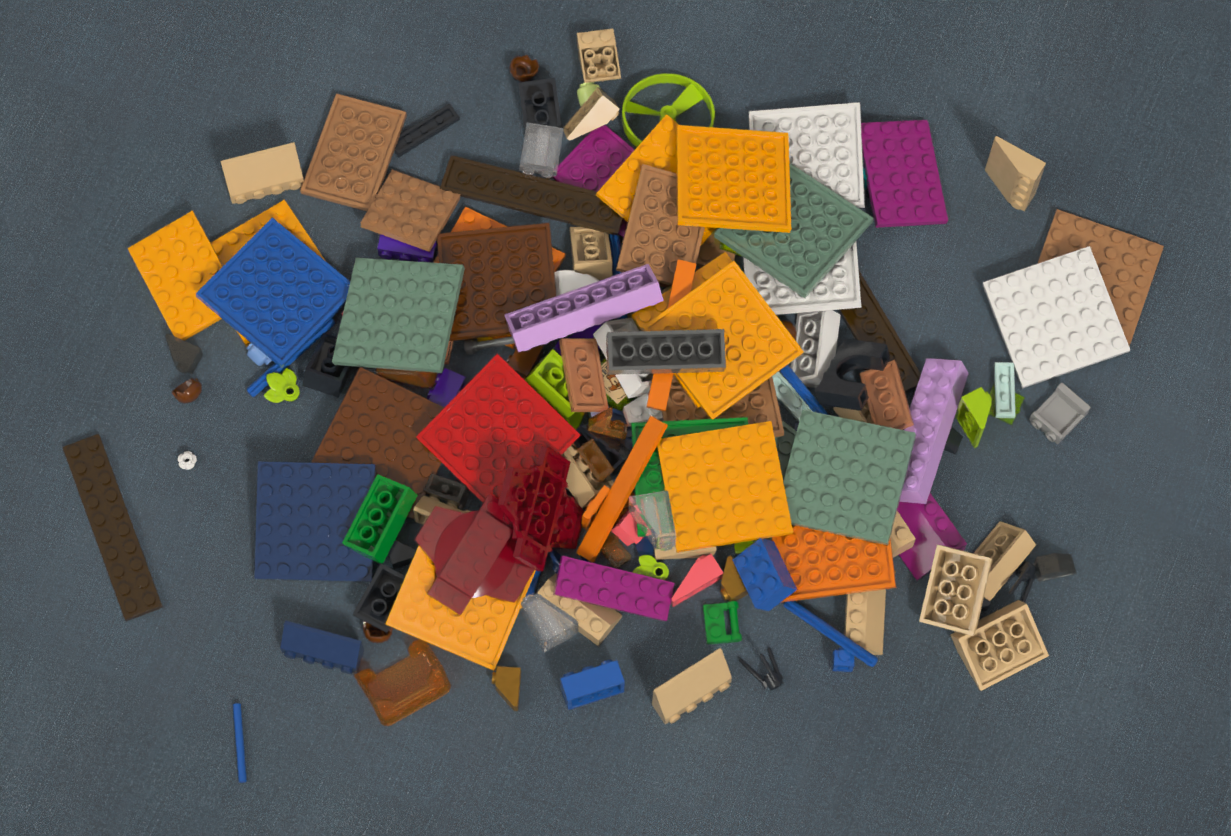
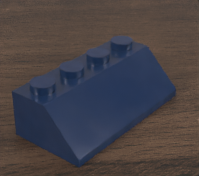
M289 621L284 623L280 649L285 657L295 659V657L302 658L304 662L314 664V662L321 663L323 667L333 669V667L339 668L341 672L346 674L358 673L364 654L362 641Z

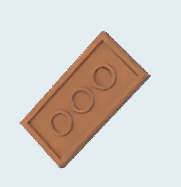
M561 338L559 344L571 412H607L609 408L596 339Z
M895 360L888 362L883 371L870 369L859 373L861 382L866 385L869 397L867 404L873 424L900 430L914 425Z

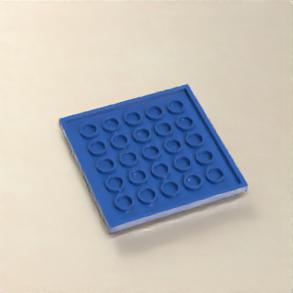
M271 218L196 293V297L278 366L283 368L346 303L350 281L274 218Z

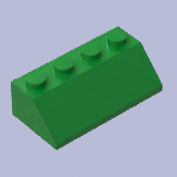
M377 474L342 544L366 558L383 564L418 495L410 487Z

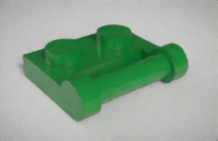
M737 601L703 605L707 645L742 641V634L739 632L737 614L739 605ZM728 610L730 613L731 635H726L724 611Z

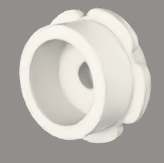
M185 451L178 456L179 466L186 470L192 469L197 462L196 456L190 451Z

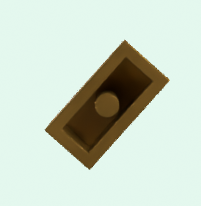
M731 555L727 557L720 590L723 599L729 602L737 601L748 595Z
M497 666V671L492 674V684H495L496 691L514 711H518L521 668Z

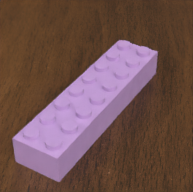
M649 264L510 312L504 316L518 352L541 344H547L558 338H564L577 331H583L591 326L600 325L605 321L620 318L622 315L637 312L642 308L654 306L664 300L659 283Z
M926 358L910 406L914 425L903 429L916 433V439L899 502L927 503L968 376V371L960 360Z

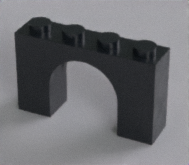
M845 338L841 346L838 347L834 359L831 360L829 368L824 372L820 384L816 386L815 395L818 398L819 405L862 411L869 398L866 385L844 381L841 378L849 371L859 368L883 371L890 359L887 344Z

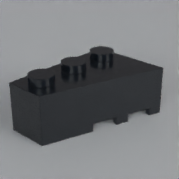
M596 423L580 425L576 431L581 436L574 442V445L601 483L614 480L620 473L631 451Z

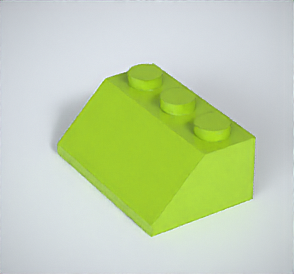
M552 349L524 380L566 420L575 412H571L562 357Z
M982 387L961 397L955 414L956 420L974 448L978 447L992 401L987 391L984 392Z

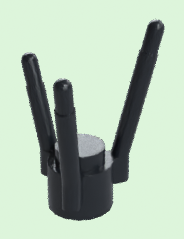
M1024 561L1003 585L1005 586L1017 575L1018 580L1009 591V594H1013L1022 581H1028L1022 597V602L1025 603L1032 583L1036 578L1034 575L1037 571L1036 567Z
M770 647L767 648L774 668L773 671L764 655L760 654V658L768 671V674L764 676L766 680L762 679L740 658L739 662L763 685L764 689L769 688L772 691L784 683Z

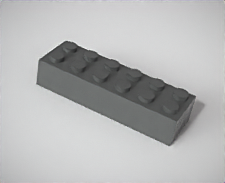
M724 329L607 332L606 335L607 375L724 372L726 368Z

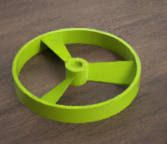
M657 74L639 81L630 89L623 102L622 125L626 136L637 148L642 141L629 128L625 112L660 116V121L667 114L676 122L678 115L699 101L704 100L711 115L709 127L713 128L715 119L714 105L706 90L692 79L677 74ZM673 83L687 87L671 106H664L660 112L630 102L636 93L654 84Z

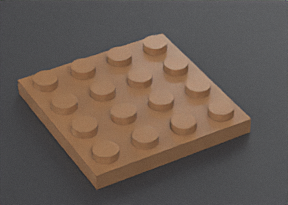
M392 170L362 219L361 227L430 252L437 240L438 234L441 233L458 204L460 194L442 190L440 186Z

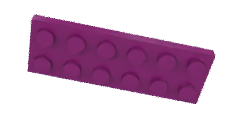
M561 556L553 595L660 621H667L674 583Z

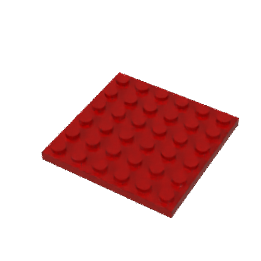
M496 354L416 438L484 503L489 494L498 500L500 499L507 468L529 469L531 465H537L541 447H548L562 455L581 435L502 357Z

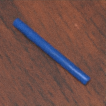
M236 703L233 704L238 779L239 783L247 782L242 714L241 704Z

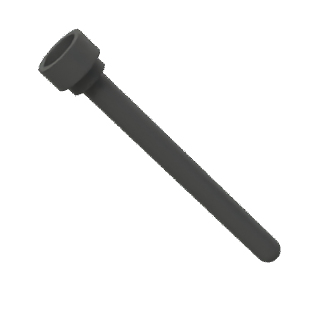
M512 336L480 342L469 339L465 340L464 347L466 354L471 355L476 354L479 349L515 343Z

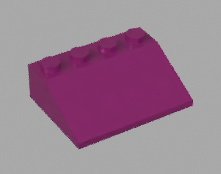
M931 493L926 504L899 502L897 511L916 539L913 547L899 554V557L916 581L931 572L937 545L965 550L967 543Z

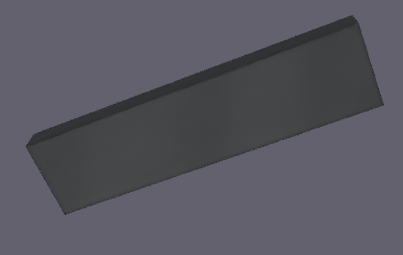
M449 103L401 133L394 153L398 158L459 121V115Z

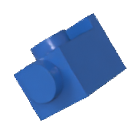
M842 647L834 650L832 671L852 672L854 668V655Z

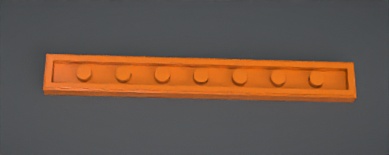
M677 260L667 309L691 292L696 263ZM673 373L653 374L646 405L647 408L660 411L666 410Z
M652 416L649 417L610 492L576 552L577 554L594 563L668 426L667 424Z

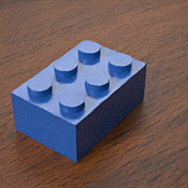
M759 538L733 559L754 607L757 609L770 611L797 590L774 541Z
M606 660L600 666H588L583 668L582 672H569L564 674L563 678H560L561 691L568 710L623 693L625 687L617 660L613 662L612 660Z

